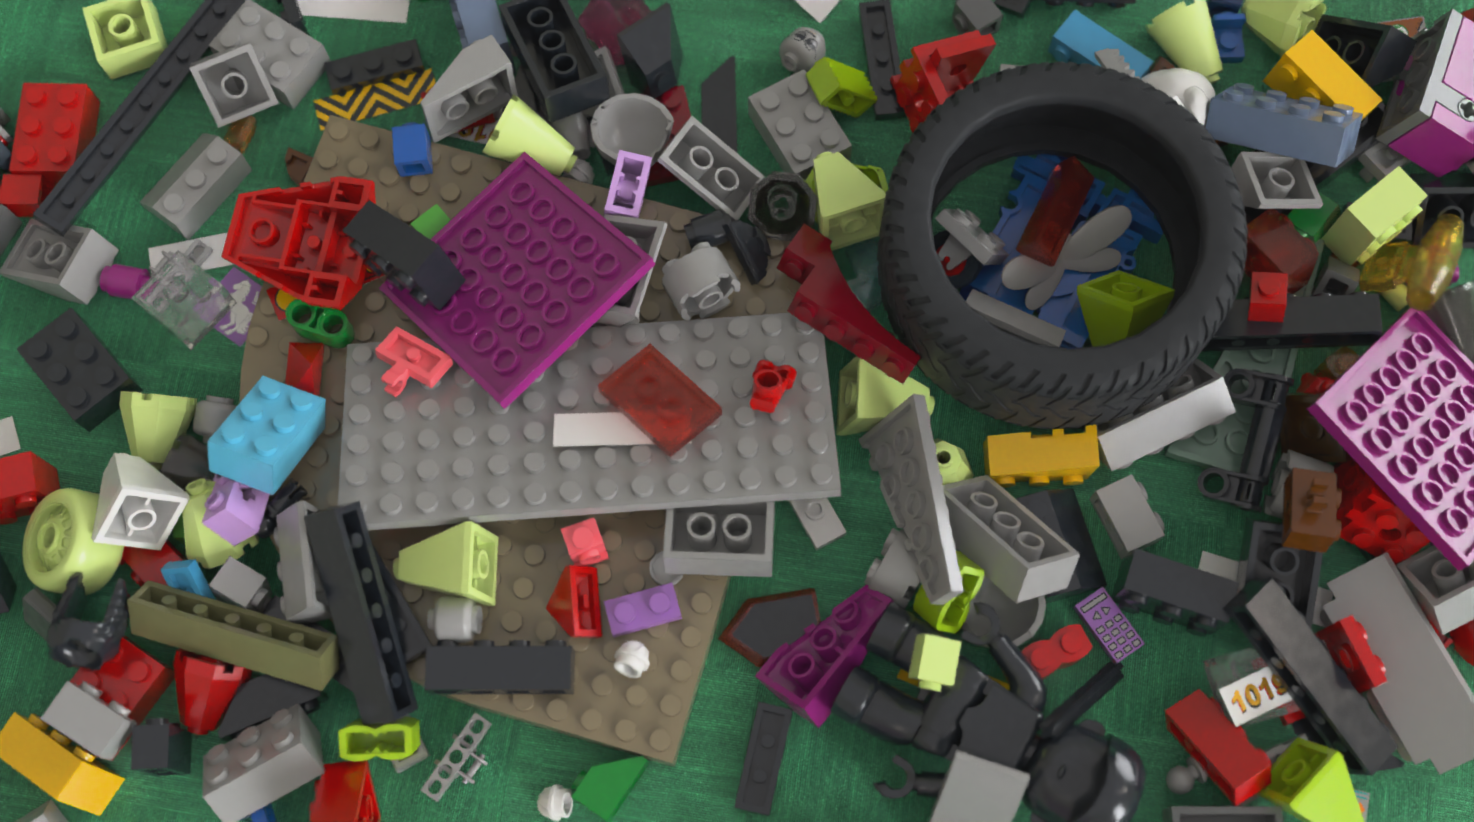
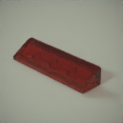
M1075 156L1055 166L1016 247L1019 253L1050 267L1056 264L1095 179Z

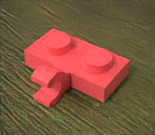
M397 326L375 349L377 358L392 366L384 373L381 380L388 384L384 388L385 392L394 397L400 395L404 390L409 376L433 388L453 365L452 358L448 354Z

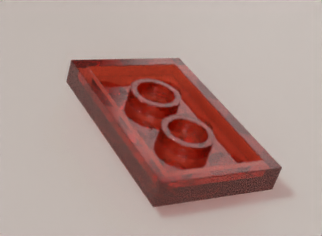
M651 344L647 345L598 384L599 393L670 458L722 415V407Z

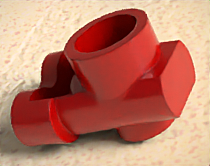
M768 360L758 361L752 374L754 381L750 399L751 408L773 413L785 390L791 389L797 376L795 368L789 365L775 366Z

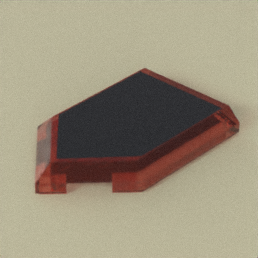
M815 588L746 599L718 640L734 649L758 668L762 667L781 645L786 642L790 645L806 633L804 629L814 623L816 626L821 623Z

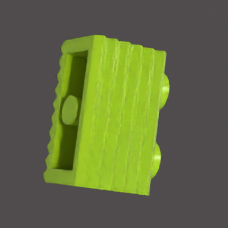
M823 57L819 59L806 73V78L820 106L824 105L828 109H835L840 113L847 114V116L860 117L878 99V96H875V91H872L873 87L870 86V82L867 81L868 77L864 76L865 72L831 58Z

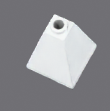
M114 453L102 477L92 534L93 542L161 550L190 497L188 493L143 458L126 453Z

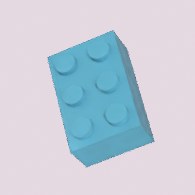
M262 376L207 441L209 471L274 495L325 429L326 399Z

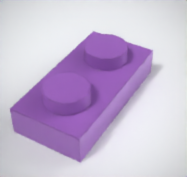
M673 583L604 601L613 638L682 619Z

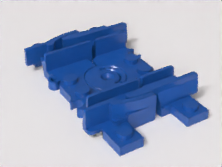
M1048 154L1037 155L1036 159L1030 156H1018L1011 176L1021 181L1018 189L1009 191L1007 196L1008 200H1012L1016 204V208L1007 209L1001 206L999 210L1000 220L993 230V233L1005 243L1003 249L1009 256L1001 265L982 264V269L977 278L968 286L961 288L959 294L966 301L970 292L974 289L1033 315L1035 310H1029L1025 305V295L1029 288L1021 290L1008 289L1003 285L1001 277L1004 266L1011 259L1024 253L1040 251L1026 241L1025 235L1049 222H1053L1067 232L1073 229L1072 236L1087 222L1088 216L1092 218L1097 213L1111 206H1126L1132 214L1131 223L1120 237L1107 246L1120 252V263L1110 270L1100 272H1079L1065 269L1053 295L1043 306L1036 309L1039 319L1066 330L1060 348H1082L1089 333L1078 299L1077 285L1117 270L1131 274L1137 264L1136 259L1132 255L1140 240L1144 238L1157 244L1163 235V231L1158 220L1153 218L1155 214L1132 188L1128 194L1114 188L1107 198L1101 194L1106 183L1071 166L1073 158ZM1055 233L1043 234L1038 239L1052 240Z

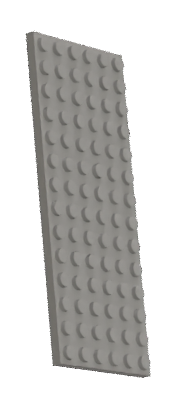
M790 313L624 324L621 327L613 325L590 327L505 410L454 361L450 369L433 388L409 376L404 390L400 395L394 397L385 392L384 388L388 384L381 380L384 373L392 367L376 356L375 349L381 342L347 344L338 505L360 501L368 530L451 525L467 521L478 523L841 496L824 334L800 321ZM430 338L421 339L424 342L444 352ZM760 360H768L775 366L789 365L797 371L792 388L785 390L773 413L755 410L750 406L754 381L752 374L757 362ZM691 410V443L553 447L554 414L671 411L669 413L683 415L678 411Z

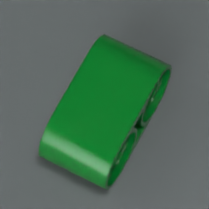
M299 299L292 301L286 308L285 315L287 321L296 333L305 339L338 349L347 347V344H351L354 340V327L346 315L338 309L308 305ZM311 314V318L307 322L298 323L303 315ZM343 324L339 332L329 333L334 325Z

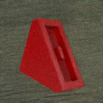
M289 342L285 384L320 396L325 347L323 343Z
M565 566L545 608L570 637L597 639L602 637L597 567Z

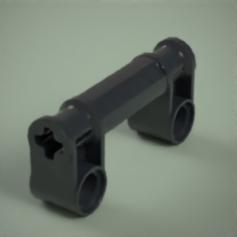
M1235 368L1224 376L1232 402L1255 407L1239 472H1233L1212 467L1205 469L1200 473L1197 485L1199 491L1212 502L1261 514L1262 507L1259 505L1264 486L1269 484L1287 408L1284 405L1288 389L1293 386L1294 380L1279 374L1260 373ZM1239 379L1247 380L1249 387L1244 393L1235 394L1231 391V386L1235 381ZM1213 477H1220L1224 480L1222 490L1217 493H1210L1206 489L1208 481Z

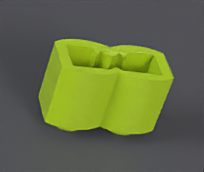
M957 550L955 551L959 572L962 576L963 592L944 605L930 603L925 589L921 585L913 606L914 611L936 630L955 634L963 626L969 613L970 601L978 593L984 579V570Z
M404 716L392 722L363 725L361 718L351 721L338 731L339 755L342 759L348 761H365L374 756L387 760L403 759L413 754L420 746L419 720L409 716Z

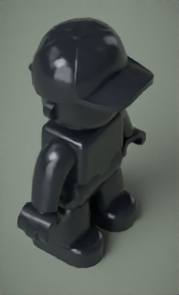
M891 602L873 631L866 650L909 673L916 635L928 634L949 638L929 623ZM974 602L973 604L977 615H983L989 619L991 623L989 633L978 637L964 630L961 638L977 646L987 645L990 648L988 652L1007 679L1009 690L989 678L968 658L960 655L961 653L959 652L953 686L941 685L940 691L922 688L918 697L914 698L856 665L832 706L830 713L882 741L897 746H910L912 744L911 746L916 749L946 758L949 761H952L956 751H960L1030 774L1022 800L1031 812L1032 822H1130L1137 811L1145 788L1146 770L1141 757L1124 740L1110 733L1104 736L1105 728L1103 724L1097 721L1084 720L1080 724L1073 723L1056 740H1053L1051 737H1047L1045 740L1041 738L1038 733L1040 729L1039 724L1044 720L1043 713L1047 705V688L1043 678L1006 634L1002 635L999 632V618L995 610L986 603ZM896 754L892 762L905 770L907 774L906 784L901 788H894L888 785L886 780L873 783L876 790L882 796L890 799L901 798L909 794L910 791L917 792L916 796L937 799L946 772L922 771L921 774L916 773L913 765L908 760Z

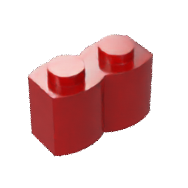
M1072 624L1059 629L1048 640L1031 643L1022 650V653L1033 664L1043 680H1045L1055 670L1076 664L1089 653L1093 646L1080 624Z

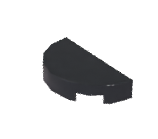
M740 220L722 225L750 284H758L767 274L765 270L768 266V256H771L767 238L757 226L753 227Z

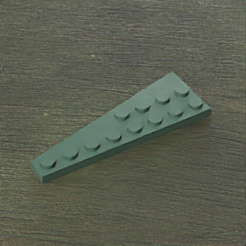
M1289 235L1270 269V273H1277L1280 270L1283 273H1288L1287 294H1293L1298 297H1309L1312 295L1325 240L1320 239L1315 243L1308 238L1303 242L1294 235ZM1298 348L1224 350L1214 365L1213 370L1223 376V378L1225 374L1235 368L1260 373L1279 374L1291 378ZM1239 379L1232 384L1231 391L1235 394L1244 393L1249 387V382ZM1233 402L1235 413L1227 416L1219 424L1208 425L1195 431V434L1188 439L1170 443L1164 456L1206 469L1212 467L1239 472L1255 407Z

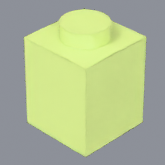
M928 634L916 635L908 678L919 680L918 687L933 691H940L941 685L953 686L961 642Z

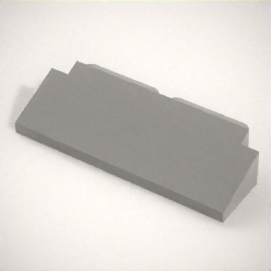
M1388 552L1328 582L1327 585L1335 599L1322 605L1323 610L1320 612V619L1326 628L1345 617L1353 615L1354 619L1365 628L1368 636L1367 643L1373 654L1382 660L1386 670L1384 675L1388 681L1370 689L1367 692V699L1379 720L1388 728L1389 735L1397 744V750L1405 761L1414 762L1415 765L1431 759L1439 775L1473 760L1474 695Z

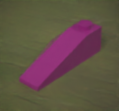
M867 584L834 607L832 615L816 626L812 623L805 628L804 631L806 633L790 645L786 642L777 648L755 675L764 686L789 708L817 728H820L831 714L832 706L850 673L856 665L860 666L868 652L866 646L878 622L890 603H894L891 598L881 592L868 589L869 585Z

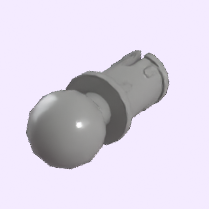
M1192 757L1186 759L1187 768L1176 766L1167 773V787L1175 794L1183 795L1189 793L1193 789L1196 779L1202 784L1207 781L1206 777L1208 775Z

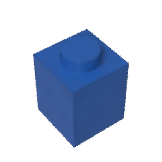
M408 122L402 126L392 127L394 164L400 177L433 174L431 138L425 123Z

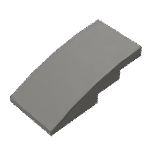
M956 751L942 780L939 795L932 807L928 822H1012L1028 784L1030 774Z

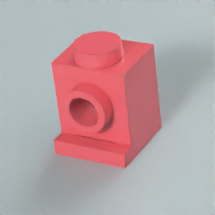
M595 517L561 529L569 555L575 566L588 567L609 559Z

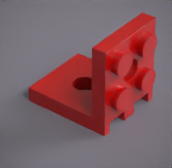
M978 30L912 47L910 51L914 58L903 60L899 66L902 74L890 78L896 92L897 101L903 107L908 117L912 133L921 122L923 123L926 120L927 115L937 105H942L949 97L930 58L934 50L941 46L979 37L981 35Z
M991 34L941 46L934 50L930 58L949 97L962 88L964 90L967 85L973 83V80L996 46V42Z
M1353 458L1347 463L1338 462L1334 466V473L1337 474L1336 487L1341 488L1342 491L1341 503L1339 508L1336 509V519L1341 520L1340 538L1376 557L1388 552L1395 566L1431 542Z
M1353 615L1345 617L1314 633L1317 638L1325 641L1333 660L1347 673L1348 680L1358 693L1388 682L1384 675L1386 670L1382 660L1373 654L1367 643L1368 636L1365 628L1354 619ZM1261 657L1251 661L1256 672L1267 667V664ZM1293 699L1275 708L1283 726L1306 717Z

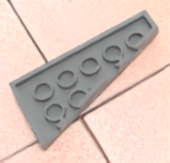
M912 394L859 439L862 448H867L871 454L868 462L872 471L879 472L882 479L880 489L897 528H903L907 538L904 544L907 551L914 553L917 558L916 571L930 603L944 605L963 592L962 576L959 572L955 551L956 546L952 536L949 510L946 506L942 485L943 480L939 470L936 445L933 440L930 414L927 409L925 395Z

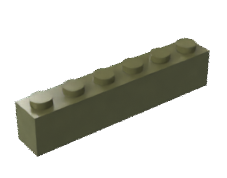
M149 580L127 600L131 634L320 691L323 690L339 670L338 636Z

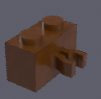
M1292 468L1283 483L1282 547L1326 553L1331 544L1339 540L1341 520L1336 519V509L1340 506L1342 491L1341 488L1336 487V473Z

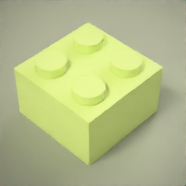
M107 0L82 8L97 62L111 80L150 68L167 48L158 12L151 0Z

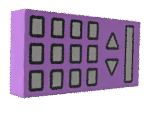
M1101 587L1073 607L1115 665L1145 644L1104 587Z

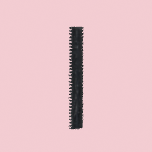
M1111 661L1108 662L1039 724L1042 730L1039 734L1041 738L1045 740L1047 737H1051L1053 740H1056L1066 729L1073 725L1075 721L1124 678L1121 671L1124 668L1123 664L1118 662L1115 665Z

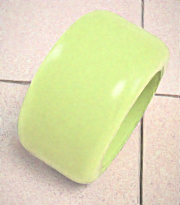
M62 488L48 494L34 509L24 533L22 560L28 578L38 588L62 594L66 589L68 579L74 573L79 572L83 575L82 583L83 587L85 586V595H90L99 591L113 577L120 564L125 546L93 542L92 534L99 494L74 488Z

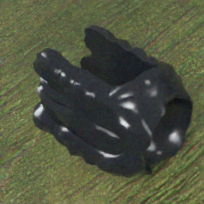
M76 572L68 579L66 589L62 593L57 608L53 612V620L47 630L48 655L50 659L66 665L68 668L77 666L95 671L99 670L105 662L113 659L120 651V642L127 630L129 618L127 600L130 598V594L127 592L124 579H118L103 621H81L88 599L87 594L85 595V586L83 587L82 583L83 575ZM72 641H80L87 648L79 647L72 643Z

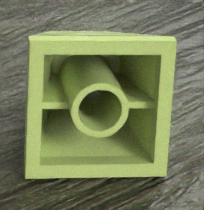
M823 152L813 159V176L818 230L820 234L833 241L830 246L831 250L833 251L879 236L886 196L885 192L841 153Z
M856 356L839 372L836 435L844 436L869 431L912 394L925 395L927 409L931 415L934 410V397L930 396V388L909 376L904 384H901L867 361Z
M472 521L463 522L400 550L399 558H396L393 563L394 576L409 585L449 596L467 597L473 599L475 603L486 606H495L498 536Z

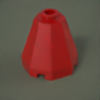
M181 648L177 649L173 666L179 719L182 724L187 726V731L194 734L207 735L209 730L219 728L241 684L249 681L253 670Z

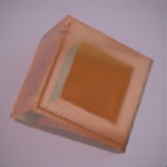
M250 115L232 122L223 140L244 154L257 131L255 117Z

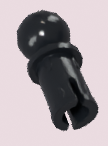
M291 478L271 501L268 500L266 505L268 510L264 512L259 531L255 536L267 538L273 535L274 529L277 527L276 516L308 494L306 489L301 485L298 487V482Z

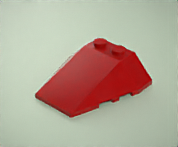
M337 176L330 178V181L312 184L309 181L300 183L298 187L287 189L275 187L238 194L221 257L308 305L342 310L362 289L367 267L363 264L367 259H362L349 248L348 245L351 241L342 230L369 200L376 204L375 183L372 180Z

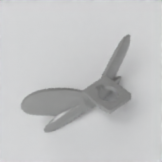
M1123 205L1108 207L1085 222L1072 236L1053 222H1049L1026 234V241L1040 251L1024 253L1011 259L1002 270L1003 285L1012 290L1029 288L1025 295V305L1029 310H1036L1043 306L1053 295L1065 269L1079 272H1100L1116 267L1121 261V254L1118 250L1108 248L1107 246L1113 243L1128 228L1132 220L1131 211ZM1046 233H1055L1052 240H1040L1038 238Z

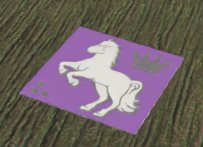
M233 267L196 309L194 314L241 347L247 339L248 328L262 286Z

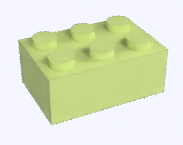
M1398 166L1351 204L1321 240H1325L1324 244L1340 261L1349 265H1353L1358 261L1362 265L1384 244L1387 245L1412 222V219L1423 210L1419 205L1428 195Z

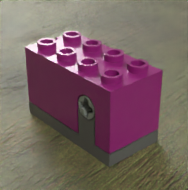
M1451 9L1435 20L1431 28L1425 27L1411 37L1417 42L1403 71L1396 76L1376 135L1377 140L1385 145L1388 144V147L1438 178L1452 170L1459 169L1464 163L1474 158V22L1465 16L1463 17L1462 14L1454 9Z

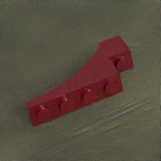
M803 224L785 249L776 267L788 277L802 284L787 312L824 334L830 340L851 351L857 357L878 368L887 376L904 384L921 356L902 344L883 328L855 296L833 256L830 247L833 241L808 225Z

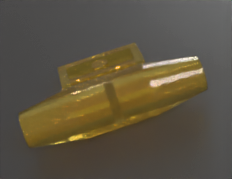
M1454 214L1440 216L1424 235L1419 246L1408 244L1407 241L1384 244L1366 261L1360 275L1359 286L1361 291L1385 292L1395 289L1396 285L1408 282L1406 294L1408 305L1418 311L1431 309L1450 285L1462 254L1464 234L1462 219Z

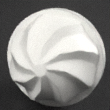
M577 159L569 174L564 172L562 177L593 184V168L585 160Z
M627 641L616 650L614 667L618 672L627 677L639 678L642 672L646 671L649 667V651L641 642Z
M559 784L545 788L537 800L539 812L552 821L568 818L573 808L572 791L568 788H563Z

